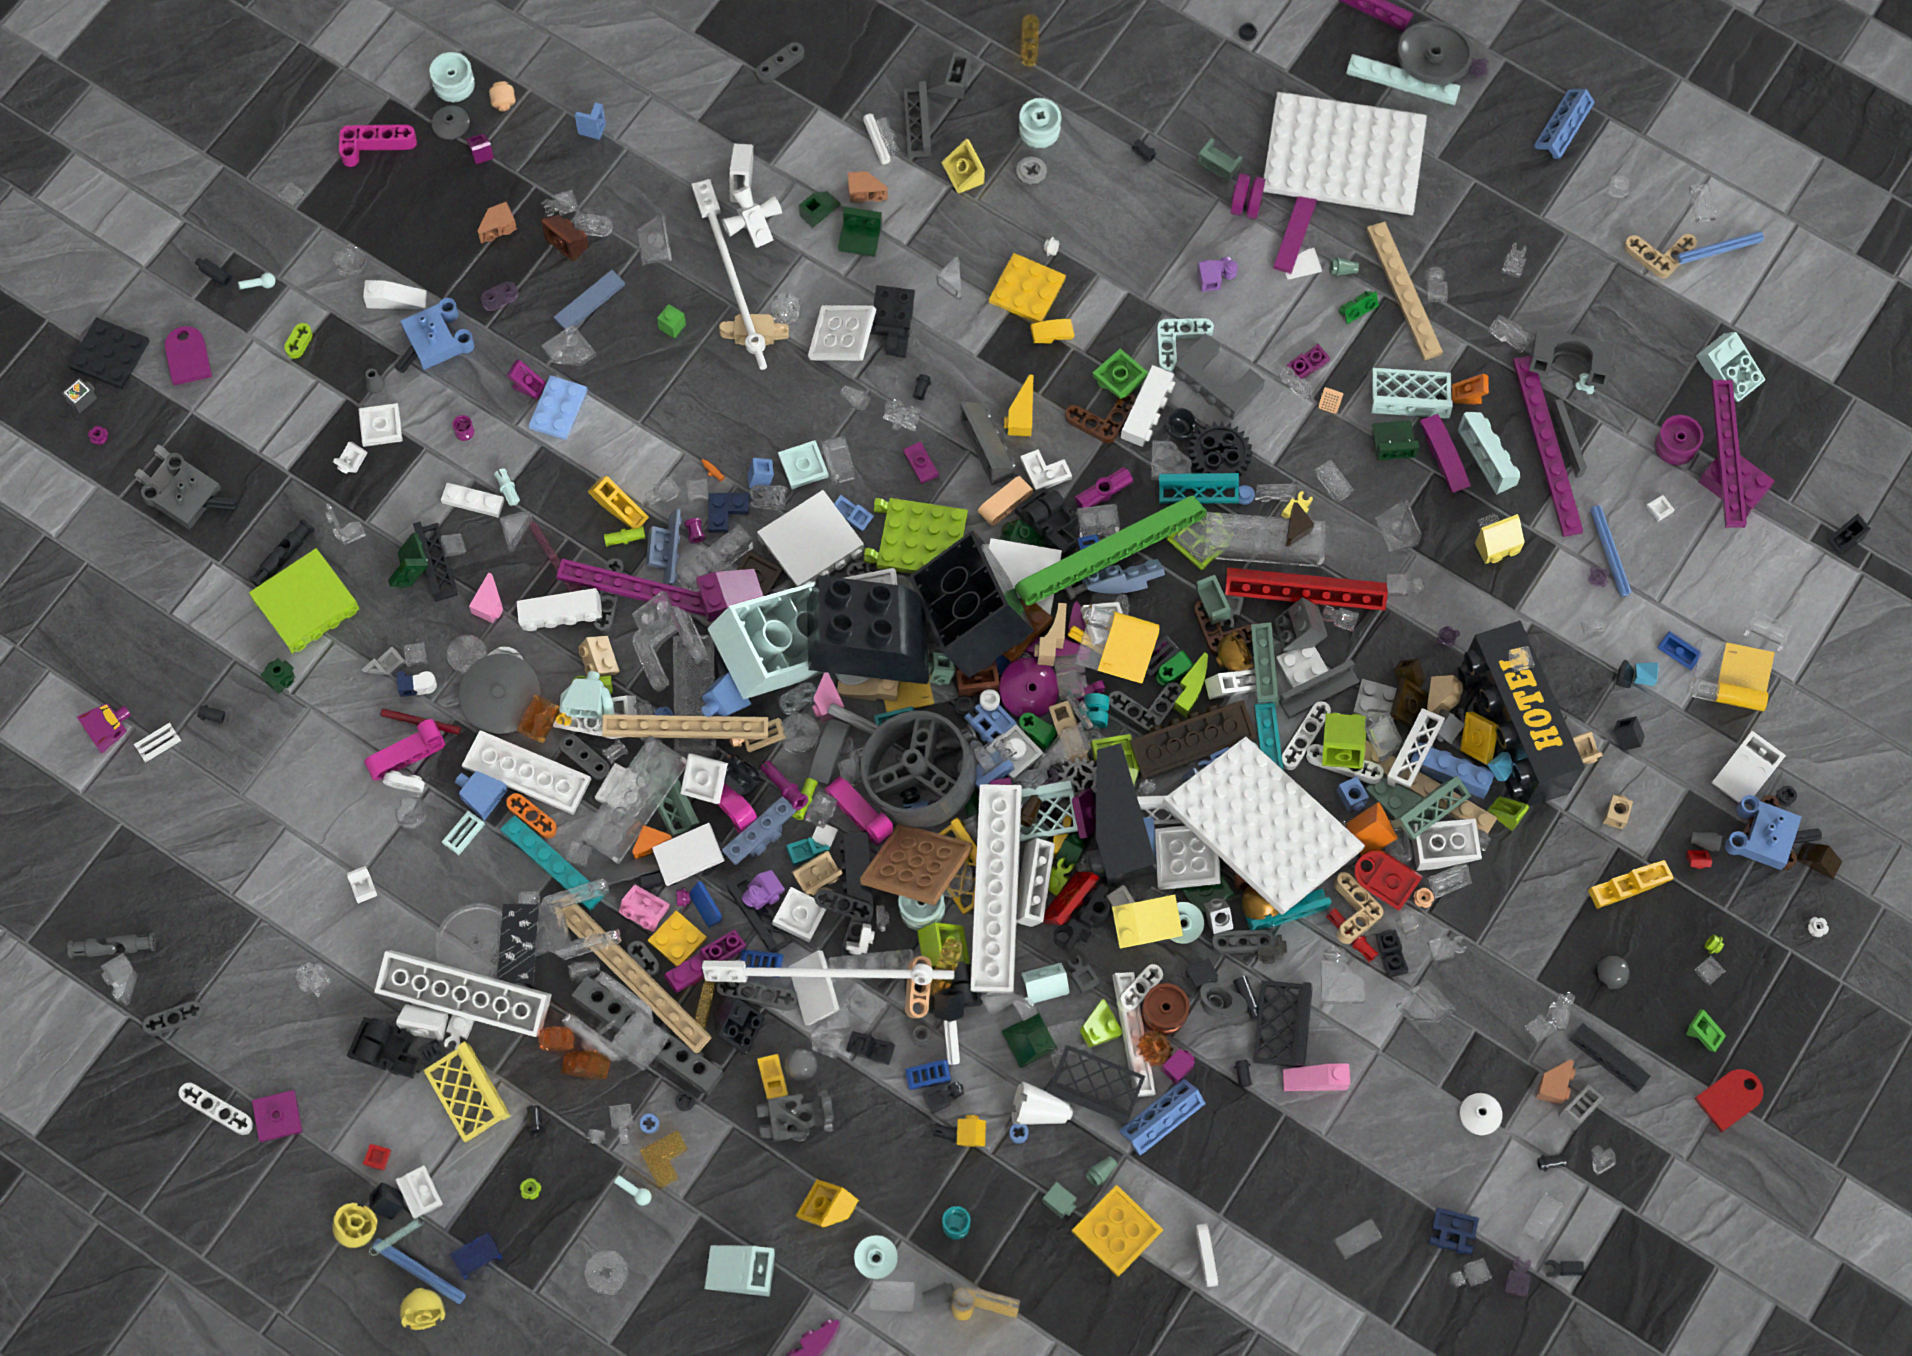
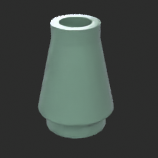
M1336 257L1331 259L1329 263V272L1334 274V276L1357 274L1359 271L1358 262Z
M1108 1156L1106 1159L1088 1168L1086 1178L1095 1187L1103 1185L1117 1166L1116 1161L1111 1156Z

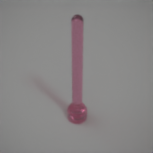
M534 521L530 522V529L558 572L561 561L537 523ZM564 581L567 586V593L583 590L581 585Z

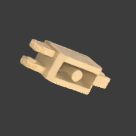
M741 314L735 317V321L719 324L721 337L735 339V343L746 345L745 340L749 335ZM750 314L755 332L764 337L765 346L774 344V340L788 339L789 325L775 323L774 318L769 314Z

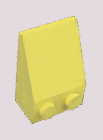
M1175 894L1112 907L1120 948L1183 936Z

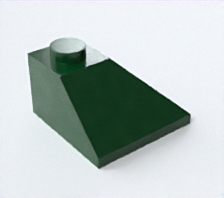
M1039 1012L1002 1030L1020 1068L1058 1049Z

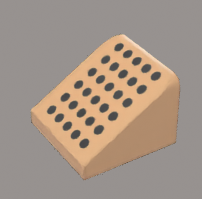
M1324 388L1319 408L1336 414L1343 393Z

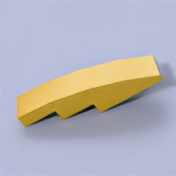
M1663 860L1632 870L1628 874L1611 879L1609 882L1591 887L1588 892L1598 909L1652 889L1674 879L1667 863Z

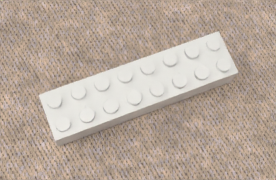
M393 950L385 951L374 993L534 1037L540 1036L542 1033L552 995Z

